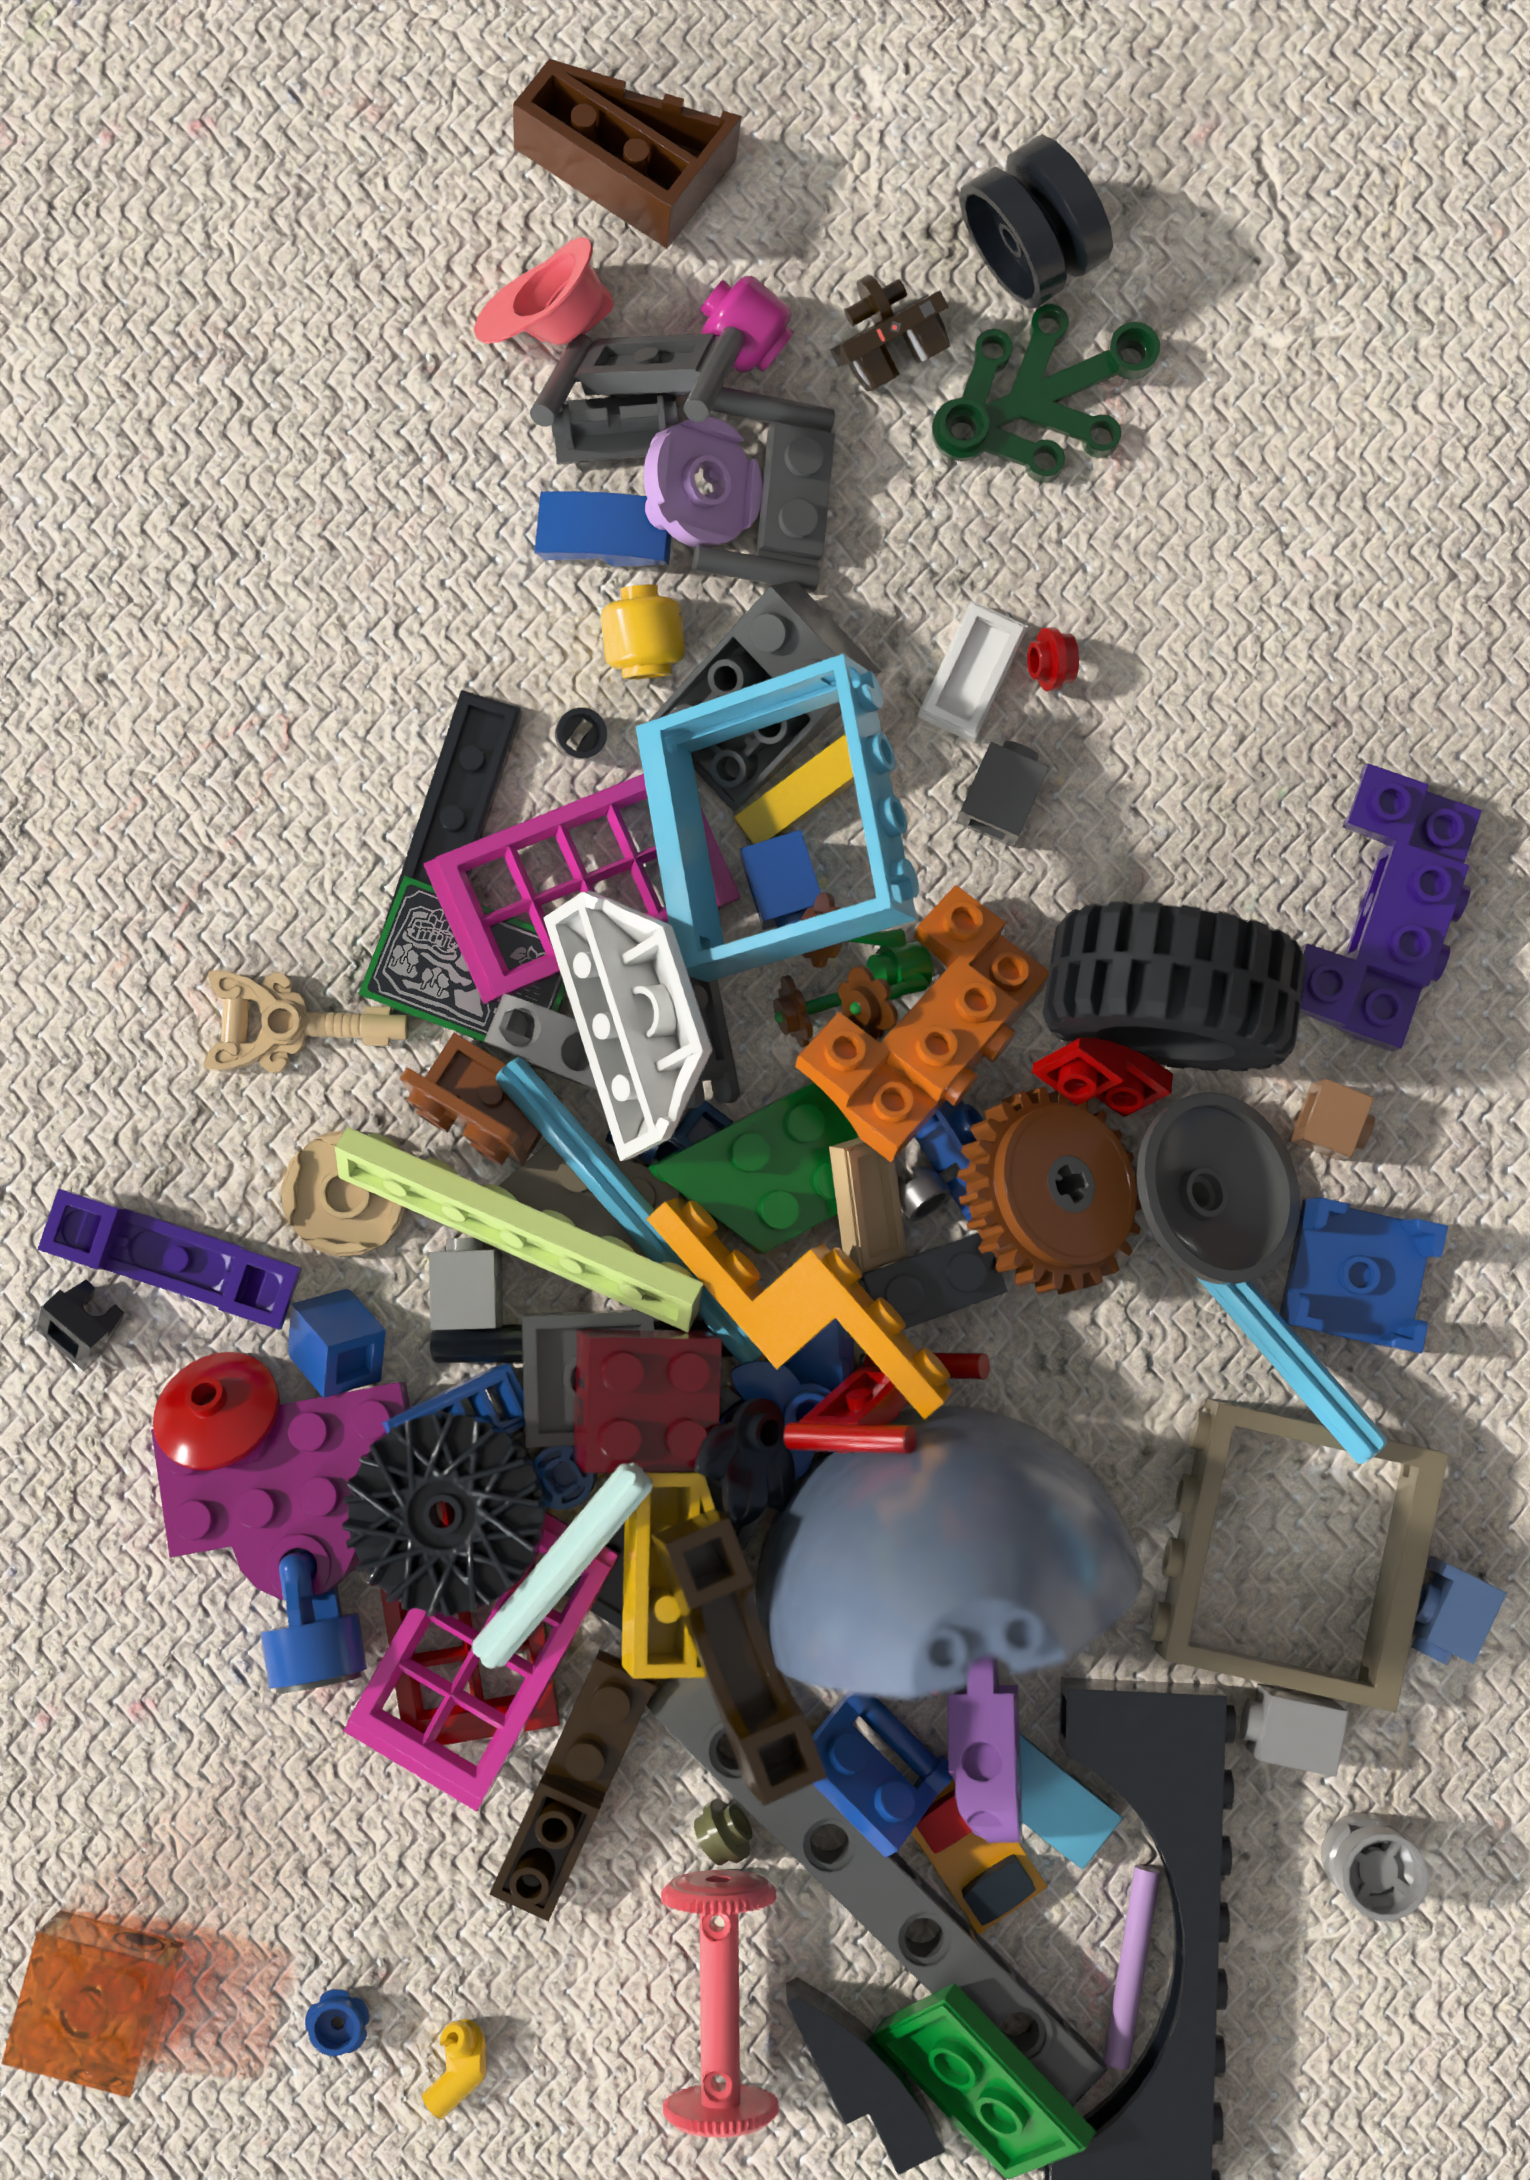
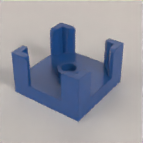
M1322 1197L1303 1199L1279 1315L1289 1326L1422 1354L1428 1322L1415 1320L1427 1258H1440L1442 1256L1448 1225L1420 1219L1394 1218L1350 1208L1351 1204Z

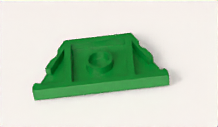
M811 1081L649 1166L652 1175L662 1183L667 1182L689 1200L699 1203L712 1216L714 1221H719L731 1230L735 1238L755 1253L765 1254L838 1214L829 1147L859 1138V1136L840 1108L818 1085Z

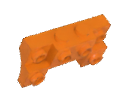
M957 885L917 926L913 937L932 952L947 967V970L891 1032L879 1043L842 1013L838 1012L798 1055L795 1064L797 1069L818 1085L840 1108L860 1139L891 1163L946 1100L953 1106H956L965 1097L978 1078L973 1069L984 1057L991 1062L999 1058L1016 1034V1031L1011 1026L1043 991L1048 980L1049 970L1001 935L1006 922Z

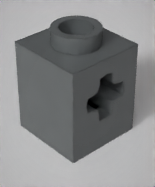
M1004 741L1003 746L990 742L955 823L1013 847L1020 836L1049 766L1037 762L1039 754L1025 745L1013 741Z

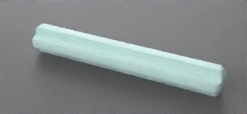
M635 1463L619 1465L476 1637L472 1645V1651L481 1659V1663L484 1666L492 1669L496 1666H503L508 1662L650 1493L653 1484L652 1479L644 1473L639 1465Z

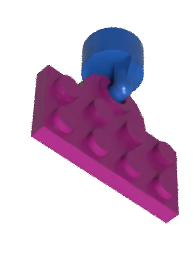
M406 1382L349 1391L326 1398L318 1397L279 1405L276 1421L265 1440L242 1460L216 1470H192L176 1464L159 1447L154 1431L151 1429L169 1558L232 1546L240 1571L258 1590L286 1601L288 1625L260 1632L268 1687L276 1688V1694L308 1690L350 1681L362 1677L361 1671L367 1669L359 1613L342 1615L338 1585L352 1571L356 1570L355 1565L360 1562L355 1549H348L346 1541L351 1536L350 1532L342 1529V1523L348 1519V1504H343V1500L346 1495L350 1494L351 1489L347 1486V1482L356 1475L361 1465L358 1462L359 1459L370 1451L369 1446L374 1441L381 1439L387 1434L382 1422L410 1408Z

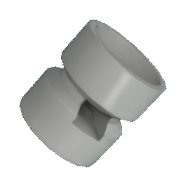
M1354 1812L1339 1818L1327 1830L1321 1845V1862L1326 1875L1362 1915L1376 1921H1396L1410 1915L1422 1903L1428 1889V1868L1423 1855L1386 1819L1372 1813Z

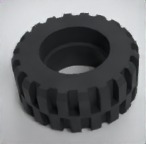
M1123 901L1110 902L1105 906L1099 904L1086 905L1081 910L1074 909L1069 912L1055 928L1042 1015L1049 1030L1063 1041L1073 1042L1078 1038H1096L1111 1041L1135 1050L1158 1064L1166 1065V1067L1180 1069L1185 1067L1198 1068L1203 1071H1218L1219 1069L1248 1071L1249 1068L1258 1070L1268 1069L1272 1065L1278 1066L1283 1063L1295 1048L1307 964L1306 958L1298 942L1291 940L1290 935L1280 929L1272 930L1266 923L1254 919H1241L1236 914L1228 912H1211L1200 910L1201 907L1181 905V907L1163 905L1160 902L1129 904Z

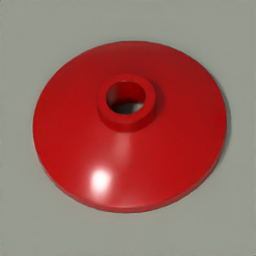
M221 1352L193 1361L180 1370L167 1383L156 1403L153 1415V1431L159 1447L173 1462L192 1470H216L242 1460L265 1440L276 1421L280 1403L277 1383L271 1372L262 1362L247 1354ZM214 1397L210 1403L203 1405L207 1400Z

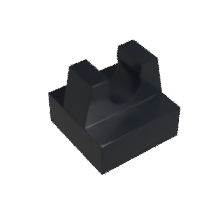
M84 1280L65 1293L60 1289L42 1305L36 1329L37 1332L83 1371L87 1370L102 1355L104 1347L121 1324L125 1313L115 1304L101 1316H92L84 1310V1306L91 1301L96 1289L88 1280Z

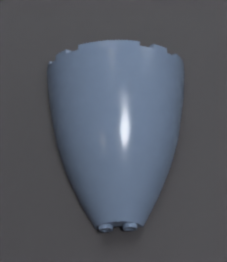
M940 1406L925 1420L916 1409L900 1411V1415L887 1424L912 1426L915 1429L917 1442L915 1450L911 1454L837 1453L835 1451H824L811 1463L809 1470L794 1482L792 1497L785 1510L782 1512L776 1511L772 1519L759 1560L755 1593L757 1612L773 1653L776 1668L787 1677L817 1687L859 1694L918 1698L966 1686L970 1666L977 1659L984 1656H996L1003 1659L1009 1665L1013 1674L1067 1661L1103 1634L1130 1609L1143 1589V1568L1135 1542L1111 1497L1088 1467L1067 1448L1042 1431L1002 1414L972 1407Z

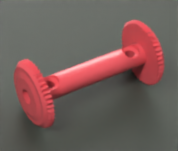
M737 1870L691 1872L673 1878L661 1892V1901L667 1907L677 1909V1911L696 1913L700 1916L701 2086L694 2085V2087H688V2089L681 2088V2091L671 2093L663 2101L664 2117L678 2130L702 2137L746 2135L766 2127L779 2112L778 2097H775V2094L762 2090V2088H756V2086L740 2084L739 1913L760 1910V1908L770 1906L776 1900L775 1886L759 1874ZM715 1915L723 1918L725 1922L724 1927L715 1924L713 1919ZM715 2075L723 2076L726 2083H717Z

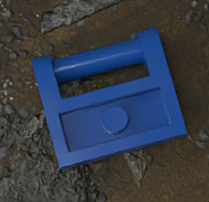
M846 1692L812 1736L827 1778L813 1785L886 1858L901 1848L934 1799L953 1778L948 1771V1760L943 1755L936 1758L876 1697L877 1695ZM858 1716L919 1776L914 1785L853 1725Z

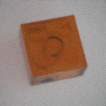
M60 1910L36 1933L1 2064L130 2098L151 2071L184 1942Z

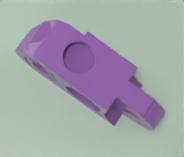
M984 1656L977 1659L970 1666L967 1674V1686L954 1688L953 1694L948 1695V1771L955 1781V1794L959 1813L972 1832L986 1839L987 1843H1013L1022 1841L1023 1823L1018 1685H999L998 1657Z

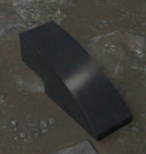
M797 1977L787 1982V2005L844 2126L869 2114L897 2175L946 2152L941 2127L920 2089L874 2040L873 2033L869 2028L831 1997Z

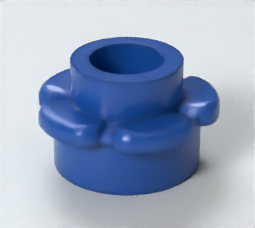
M332 1989L324 1992L320 1996V2001L309 2007L305 2017V2027L310 2042L316 2050L328 2056L352 2053L361 2047L367 2037L365 2026L370 2020L368 2007L361 1998L350 1997L349 1993L344 1989ZM336 2016L344 2020V2025L340 2028L335 2027L332 2023V2019Z

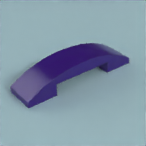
M64 1189L57 1190L37 1248L39 1251L87 1267L107 1270L219 1307L218 1310L278 1330H282L302 1268L250 1248Z

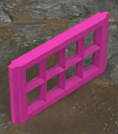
M644 774L423 863L483 1005L500 1000L503 994H515L561 974L544 921L545 913L541 905L578 890L580 893L595 892L593 884L630 870L648 910L646 915L669 924L666 906H661L643 865L658 858L656 845L638 852L620 812V809L648 798ZM701 808L718 909H721L730 903L740 900L741 896ZM606 815L624 858L587 873L569 830ZM555 836L574 879L536 894L518 850ZM504 856L522 900L484 915L466 871ZM528 911L546 955L508 970L490 926Z
M546 1512L542 1541L532 1564L522 1578L510 1590L500 1596L482 1630L524 1581L539 1552L545 1555L570 1526L569 1524ZM604 1546L581 1573L580 1576L582 1577L562 1613L552 1608L544 1617L543 1621L553 1626V1629L533 1664L515 1653L505 1664V1666L526 1677L505 1715L463 1690L480 1660L473 1653L472 1648L452 1683L411 1659L430 1622L440 1626L470 1645H473L474 1640L481 1632L453 1616L445 1617L443 1613H439L429 1617L426 1616L427 1611L414 1608L408 1611L351 1713L343 1731L477 1812L500 1775L610 1576L620 1554ZM403 1672L444 1696L424 1734L382 1709ZM455 1704L497 1728L477 1766L435 1741Z

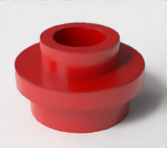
M1056 627L1042 628L1037 635L1036 641L1030 643L1027 652L1029 674L1033 679L1038 680L1039 685L1044 691H1058L1063 684L1073 683L1079 670V650L1075 637L1071 633H1061Z

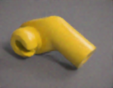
M469 2019L452 2021L442 2030L440 2046H445L446 2071L421 2095L427 2109L440 2120L444 2119L483 2082L487 2074L486 2038L482 2029Z

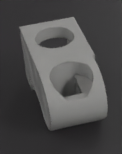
M503 994L484 1042L527 1060V1063L569 1081L597 1089L576 1020L526 1000Z

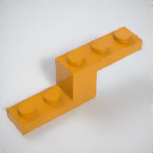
M682 1196L665 1201L646 1218L776 1369L789 1361L830 1323L837 1319L924 1420L952 1394L953 1390L946 1383L950 1378V1374L943 1363L929 1349L923 1347L918 1351L901 1332L906 1327V1324L899 1313L882 1297L874 1301L857 1282L862 1277L860 1270L850 1257L838 1247L830 1251L824 1243L815 1246L766 1290H763L757 1284L761 1276L754 1264L737 1249L730 1253L714 1234L718 1229L716 1222L696 1201L690 1200L687 1203Z

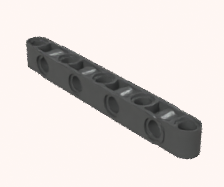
M705 1677L668 1678L650 1697L647 1706L657 1720L931 1994L956 1983L999 2030L1004 2019L1010 2014L1021 2012L1033 2017L1029 2029L1020 2035L1014 2036L1008 2035L1003 2031L1001 2032L1072 2107L1108 2071L1105 2062L1091 2045L980 1934L978 1935L976 1930L897 1852L885 1858L813 1784L763 1806L747 1788L737 1760L728 1758L718 1748L717 1742L726 1731ZM826 1824L838 1825L846 1832V1840L835 1850H821L811 1840V1836L817 1828ZM920 1918L932 1919L940 1926L936 1936L924 1943L914 1942L905 1935L910 1923Z

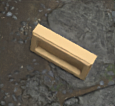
M860 1137L830 1146L843 1252L856 1264L861 1274L907 1258L895 1160L892 1163L861 1140Z

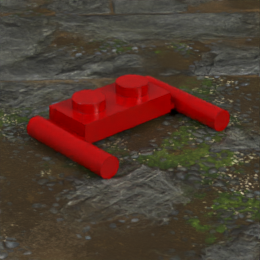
M932 1352L950 1374L949 1379H986L989 1375L990 1361L986 1353ZM867 1353L864 1357L863 1366L857 1368L806 1414L799 1423H788L784 1431V1442L790 1450L835 1451L837 1453L911 1454L915 1450L917 1437L912 1426L887 1425L890 1421L896 1419L900 1415V1411L910 1402Z

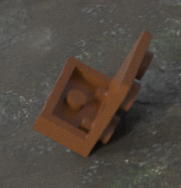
M453 1033L425 1077L406 1067L399 1078L410 1093L406 1101L417 1109L415 1113L446 1133L449 1132L453 1124L464 1130L462 1135L471 1142L469 1146L500 1166L504 1164L507 1157L524 1166L542 1137V1134L497 1084L496 1075L507 1064L456 1033ZM555 1094L556 1097H557V1098L562 1102V1104H563L564 1102H563L562 1097H560V1096H558L557 1094Z

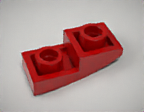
M1078 1038L1034 1062L1032 1074L1077 1106L1096 1097L1123 1117L1172 1093L1173 1073L1135 1050L1102 1039Z

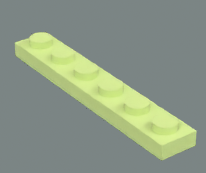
M347 1127L335 1146L338 1175L342 1180L686 1332H689L699 1312L703 1283L695 1280L688 1270L675 1263L661 1262L659 1264L636 1254L627 1243L616 1237L602 1236L600 1238L577 1228L569 1218L553 1210H543L541 1212L518 1202L510 1192L502 1187L493 1184L481 1186L459 1176L451 1166L440 1160L429 1158L424 1161L402 1151L391 1139L381 1134L369 1133L365 1135Z

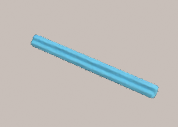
M517 1057L504 1066L496 1075L497 1084L647 1257L659 1264L661 1262L675 1263L688 1270L695 1280L700 1281L646 1219L655 1209L523 1058ZM703 1285L698 1312L700 1318L717 1337L722 1339V1343L740 1364L758 1359L763 1353Z

